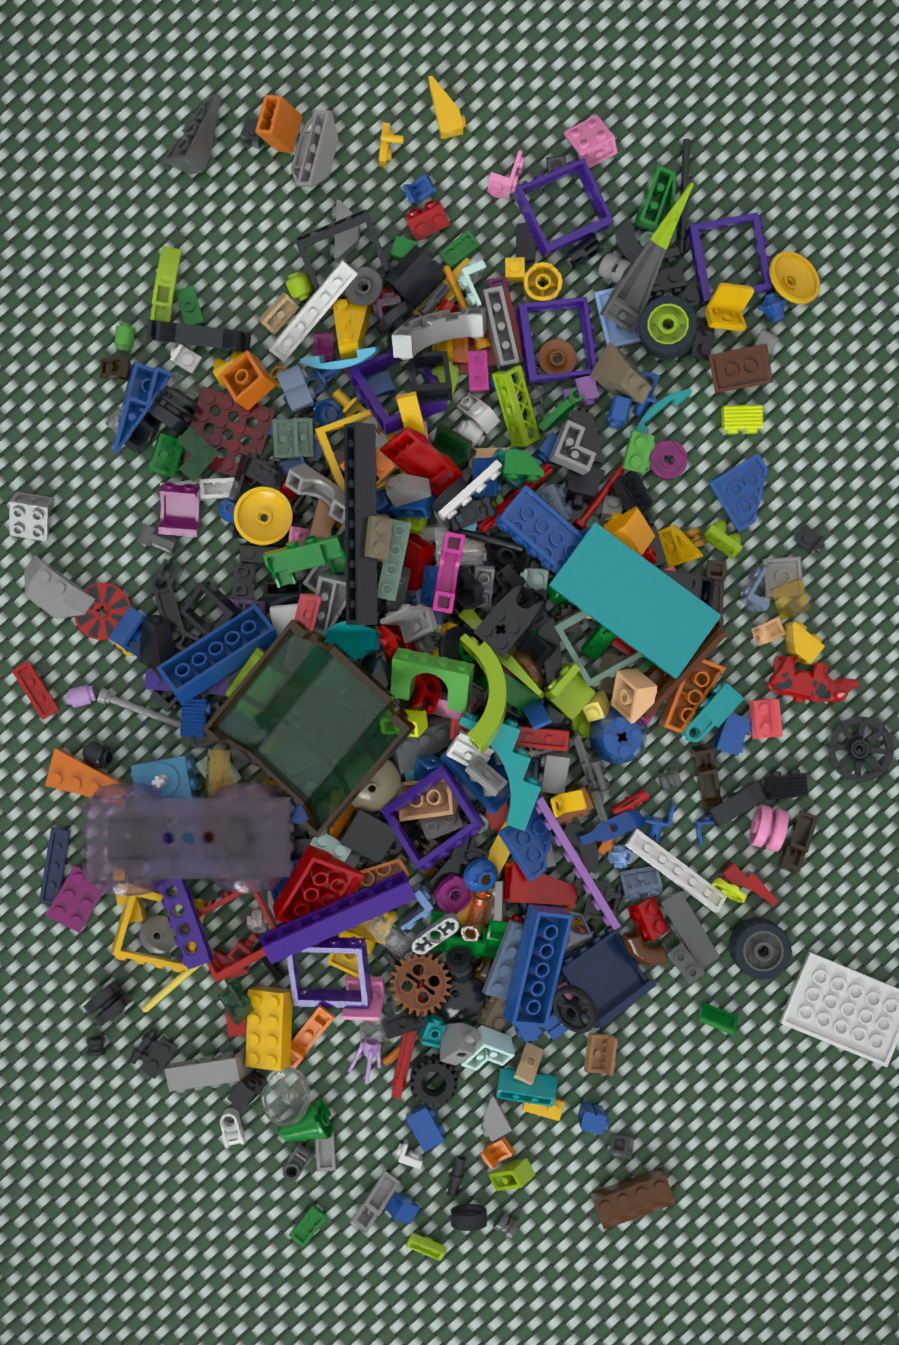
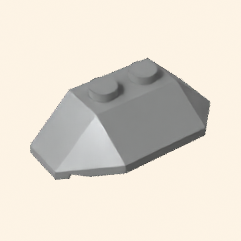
M315 110L312 117L300 131L291 166L295 184L298 187H314L330 175L339 140L333 114L330 110Z
M36 554L24 570L25 596L56 619L85 615L96 600Z

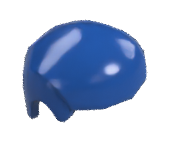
M321 400L313 408L315 421L321 426L343 419L342 407L335 400Z

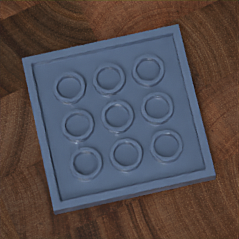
M509 920L482 989L484 994L507 1000L523 931V923ZM575 949L565 951L563 959L573 955ZM561 973L559 974L557 984L562 983L563 976Z

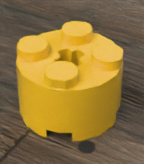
M541 262L534 264L525 273L523 292L526 299L530 303L556 300L562 286L561 273L550 263ZM541 281L544 282L545 287H540Z

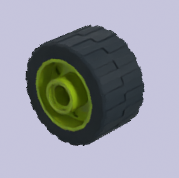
M667 295L653 299L644 307L640 315L638 326L639 338L647 353H650L655 358L674 360V358L681 357L693 346L697 336L698 322L694 308L688 301L678 296Z

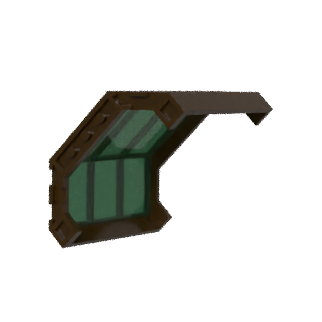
M291 620L203 730L211 741L217 743L226 742L246 753L250 757V761L254 765L260 766L268 778L274 779L283 792H288L292 796L293 802L303 807L309 819L303 823L307 828V832L311 836L319 838L324 836L414 730L415 725L407 719L409 716L405 709L398 707L399 700L336 643L333 645L328 641L325 642V636L315 630L313 632L310 631L303 622Z

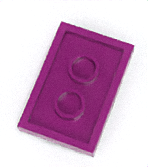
M75 864L45 916L80 933L109 882Z

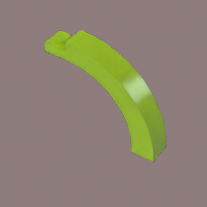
M465 633L460 638L461 647L480 665L489 684V698L486 709L478 723L467 733L468 741L482 754L494 741L503 724L507 706L506 682L502 666L486 642L479 645L474 637L470 638Z

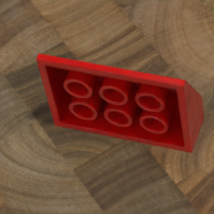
M308 845L272 906L275 920L288 923L353 894L362 881L364 874L331 853Z

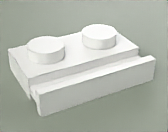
M460 730L458 736L455 737L447 749L446 756L468 766L478 756L487 763L495 750L489 746L481 754L468 741L467 733Z

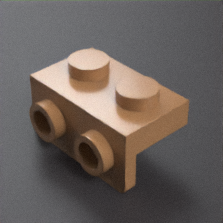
M588 1033L584 1071L587 1073H605L613 1076L616 1066L615 1058L618 1038L609 1033Z

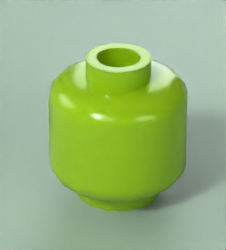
M301 270L288 276L289 279L286 281V286L292 298L299 297L301 301L311 297L309 293L314 290L308 273H303Z

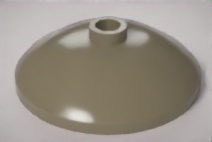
M371 755L355 759L346 768L344 776L352 790L375 764ZM387 760L351 804L365 811H379L394 801L401 788V778L396 766L390 760ZM370 785H374L376 788L374 790H370L368 787Z

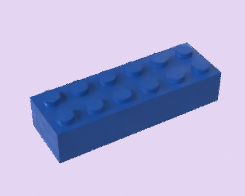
M254 604L156 668L180 704L184 705L245 665L256 648H261L265 652L278 635L272 624L257 605Z
M528 905L503 1016L512 1025L547 1028L573 915L564 908Z

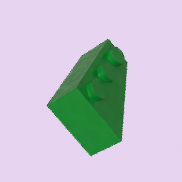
M483 672L481 677L473 683L489 692V684ZM504 673L507 690L506 707L509 708L510 705L515 707L514 712L524 717L525 714L522 707L537 699L542 701L543 698Z

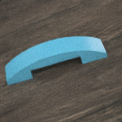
M380 347L356 350L357 358L325 363L324 355L301 358L300 360L301 363L314 368L341 369L352 367L371 359L380 351Z

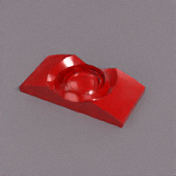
M408 426L380 448V451L405 473L428 478L430 480L431 492L435 498L455 481L463 478V473L448 455L439 452L432 446L425 435Z

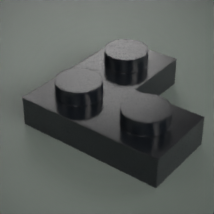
M462 822L463 826L457 829L456 833L461 831L469 824ZM477 835L469 836L465 839L466 843L450 850L451 853L448 855V859L468 865L477 858L488 859L490 852L473 847Z

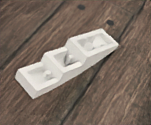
M234 478L199 479L194 482L180 481L172 483L182 486L193 484L195 487H200V501L229 498Z

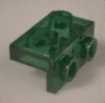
M227 977L224 980L227 987L218 997L233 1023L239 1025L254 1010V1007L251 1004V998L242 989V983L237 979L233 980Z

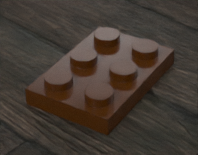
M767 343L708 355L715 393L773 382Z

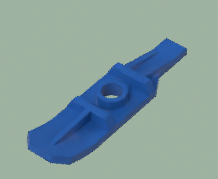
M629 810L608 819L607 822L603 821L597 824L592 832L579 837L583 846L596 841L607 842L634 829L643 827L645 821L638 810ZM609 827H613L615 832H612Z

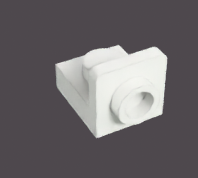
M181 343L178 347L175 346L170 354L172 356L170 360L192 375L203 359Z
M405 1139L404 1143H400L396 1155H399L398 1162L421 1169L423 1156H420V1153L413 1150L406 1151L408 1140Z

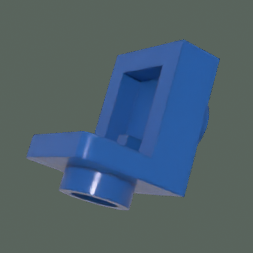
M424 174L411 184L403 185L406 199L415 204H420L437 192L428 174Z

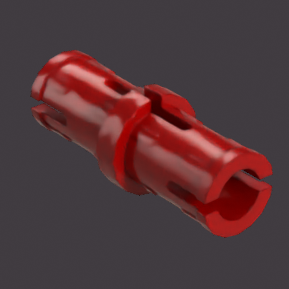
M643 788L630 797H624L623 801L610 808L613 814L617 816L630 809L634 810L635 806L648 800L649 796Z

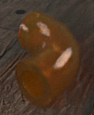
M517 649L512 656L536 685H543L540 666L528 653L520 652Z
M473 891L468 915L461 929L462 938L468 942L477 941L483 930L491 901V893L489 891L482 893Z

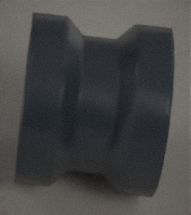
M102 1036L87 1038L88 1049L86 1050V1055L101 1056L106 1054V1049L104 1048L106 1038Z

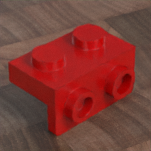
M438 200L428 201L424 204V207L412 209L407 212L408 215L404 216L416 242L450 226L444 208Z
M655 896L648 897L638 904L627 907L629 916L636 930L641 932L644 942L653 941L669 932Z

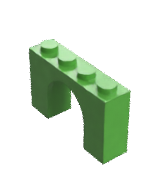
M406 648L397 649L392 658L391 693L396 698L410 700L415 690L416 675L430 673L441 678L448 688L447 709L462 713L467 712L471 703L474 664L416 652Z

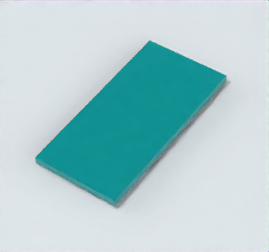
M594 522L549 584V587L674 679L678 678L722 616L596 522Z

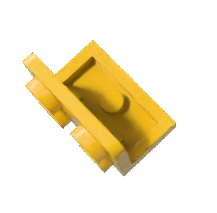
M730 283L719 284L704 310L709 327L744 332L747 326L742 312L754 294V288Z

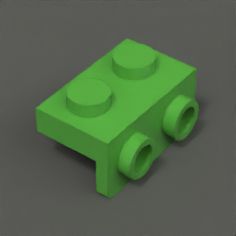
M631 430L621 468L645 474V471L650 466L649 456L655 447V436Z

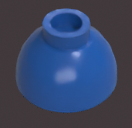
M224 498L221 501L219 514L224 521L234 523V509L237 501Z

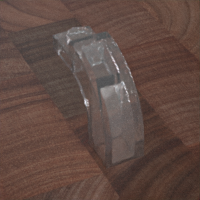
M383 914L363 923L365 928L379 942L398 957L406 960V955L410 956L413 952V939L406 932L394 926Z

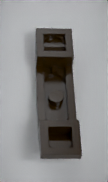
M707 560L705 577L715 579L712 609L722 615L715 626L723 630V598L727 561Z

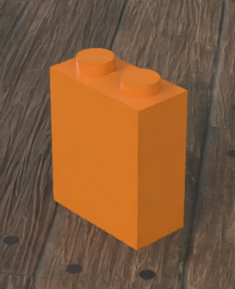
M265 94L255 133L276 151L293 153L303 116L282 96Z

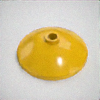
M785 251L777 254L772 259L769 267L771 282L783 298L796 304H807L817 297L820 291V279L815 268L806 258L795 252Z
M257 487L247 491L239 498L234 509V523L238 532L244 539L256 545H270L280 541L290 530L293 520L292 508L287 498L278 490L270 487ZM267 515L268 520L262 521L261 517Z

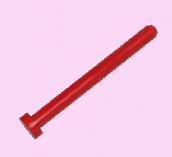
M623 461L581 518L573 522L577 529L581 530L587 527V521L612 489V482L619 479L626 469L621 468Z

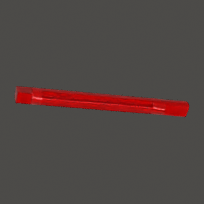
M425 953V958H428L430 954ZM420 965L418 966L417 976L423 974V968ZM415 979L417 989L423 987L427 990V987L423 984V979L420 981ZM421 992L418 994L417 999L420 1003H424L426 993ZM418 1030L403 1034L392 1081L391 1097L401 1099Z

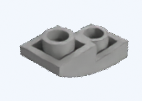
M475 565L474 578L480 581L484 588V592H482L483 604L477 607L491 608L495 567Z

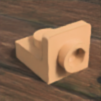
M779 617L751 629L758 646L769 643L786 634Z

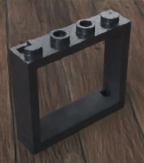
M366 209L294 238L315 292L320 286L305 247L363 223H366L384 273L380 274L383 286L388 284L384 278L391 271L369 212ZM364 286L362 290L367 291L368 286ZM345 290L341 293L337 300L347 298Z

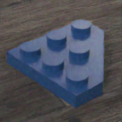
M759 453L708 483L737 533L756 522L765 478L768 473V468Z
M535 807L525 831L509 825L498 831L499 836L528 882L533 881L546 871L547 852L550 849L551 830H548L543 822L546 818L543 813L538 814Z

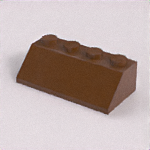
M663 1167L591 1192L604 1230L676 1204Z

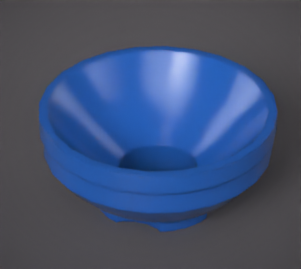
M477 858L467 865L463 876L464 883L474 892L482 893L488 891L495 884L498 871L491 860ZM488 874V882L481 884V878Z

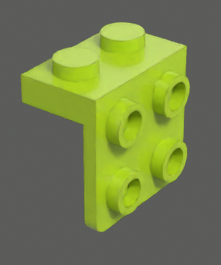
M576 664L566 665L559 672L560 676L557 680L551 681L547 686L548 690L544 693L545 697L570 720L574 719L595 695V691L590 686L588 687L586 682L577 675L581 668Z

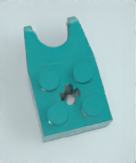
M716 683L710 689V694L695 711V715L681 733V736L687 741L699 742L713 727L719 728L744 698L728 683ZM694 727L695 735L690 737L689 731Z

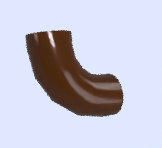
M631 930L622 935L627 952L638 962L646 965L667 964L663 945H647L642 939L641 932L637 930Z

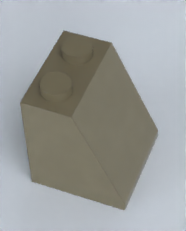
M611 342L606 346L590 374L610 394L626 397L641 404L644 403L652 389V386L637 366Z

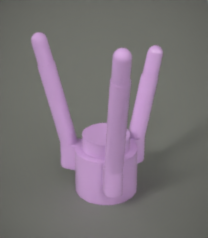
M367 1037L364 1041H360V1047L348 1069L350 1073L363 1050L364 1056L368 1057L365 1075L366 1085L369 1082L372 1058L377 1055V1066L379 1069L381 1068V1043L373 1037Z

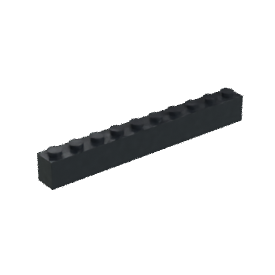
M362 422L344 424L346 625H377L378 618L377 559L364 556L368 517H377L375 424Z

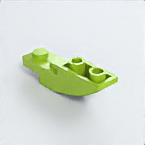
M162 246L152 298L150 320L171 322L182 253L181 249Z

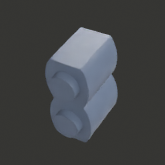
M296 365L276 374L292 413L314 404L313 398H316L312 387L308 388L305 380H308L304 368L300 369Z

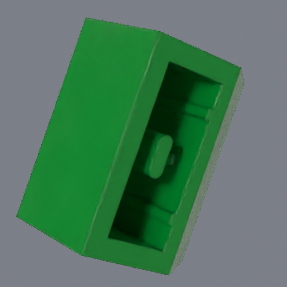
M506 449L503 453L502 477H506V481H518L519 478L526 479L525 482L537 483L544 476V471L525 450Z

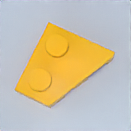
M677 525L658 531L668 568L703 557L700 550Z

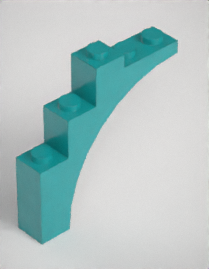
M472 713L462 714L459 724L472 730L479 719H477L478 716ZM507 719L503 721L499 733L490 746L496 751L502 761L509 779L511 795L506 825L525 831L541 790V783H538L539 780L534 777H524L531 760V755L525 749H514L521 729L518 726V722Z

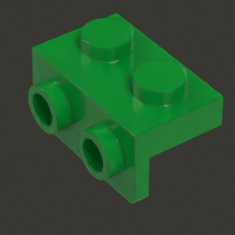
M162 433L158 434L148 470L168 477H174L175 474H178L180 456L184 455L185 448L177 442V438Z

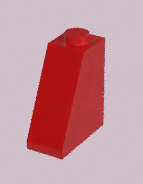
M409 533L403 567L411 569L408 589L412 591L422 589L425 565H432L435 545L415 533Z

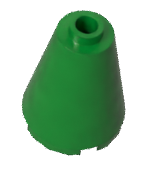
M317 1100L282 1121L278 1127L280 1138H283L284 1141H300L332 1137L334 1124L329 1121V1116L332 1115L328 1105L323 1100Z

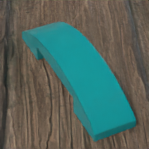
M686 389L675 392L657 402L642 417L634 431L646 434L649 429L645 424L670 402L676 408L692 393V390Z

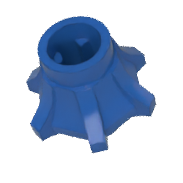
M776 292L764 295L765 299L758 307V310L765 313L770 322L785 318L784 308L787 300L776 295Z

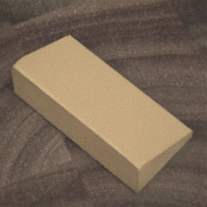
M283 292L262 314L258 321L275 335L300 307L288 294Z

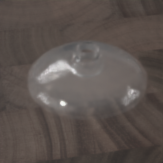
M288 1067L282 1071H271L266 1077L268 1083L261 1091L263 1111L267 1118L276 1125H294L304 1117L309 1107L310 1088L305 1076L294 1067Z

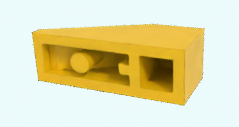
M428 76L441 139L463 135L464 127H466L465 116H461L459 108L434 77Z

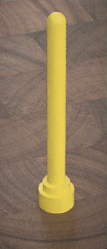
M200 966L189 969V971L184 970L143 1005L142 1011L148 1012Z

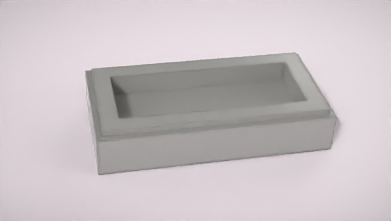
M333 1133L332 1137L328 1139L315 1140L317 1172L336 1170L335 1136Z

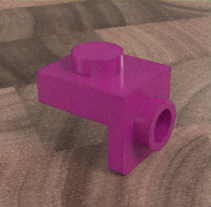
M314 332V356L324 355L325 363L333 360L334 332Z

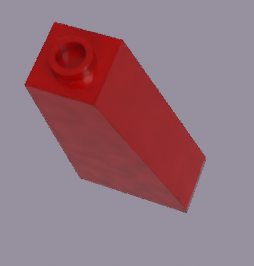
M517 863L505 864L503 902L575 906L577 891L574 885L543 873L533 881L528 882Z

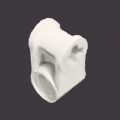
M227 1108L220 1119L224 1146L229 1148L230 1145L239 1143L244 1145L246 1139L239 1112L235 1108ZM231 1116L234 1121L228 1122L225 1117Z

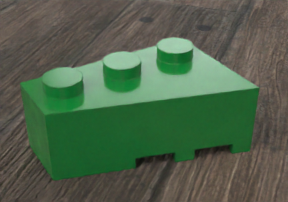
M659 165L652 170L633 226L645 231H656L674 205L676 172Z

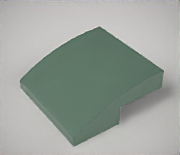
M312 418L271 420L273 459L300 458V456H304V458L314 457Z

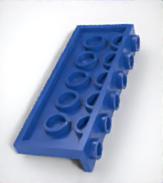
M526 485L521 488L501 515L495 519L499 529L512 535L514 542L519 545L522 544L530 556L537 557L545 569L552 570L556 575L584 537Z

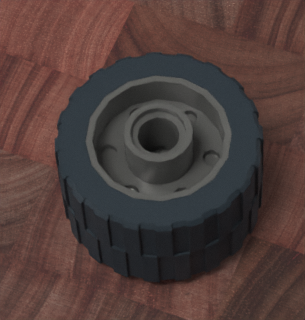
M752 917L739 923L732 931V935L729 938L730 956L740 970L751 978L759 980L773 979V977L779 976L785 971L788 964H790L792 955L791 941L783 929L771 920L762 917Z

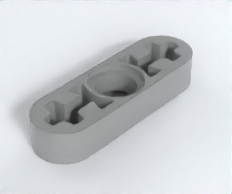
M448 913L417 934L412 940V950L416 954H425L454 934L459 928L458 916ZM447 921H449L450 923L454 922V925H447ZM437 930L441 935L439 937H432L430 932ZM417 942H419L420 944L424 942V946H417Z

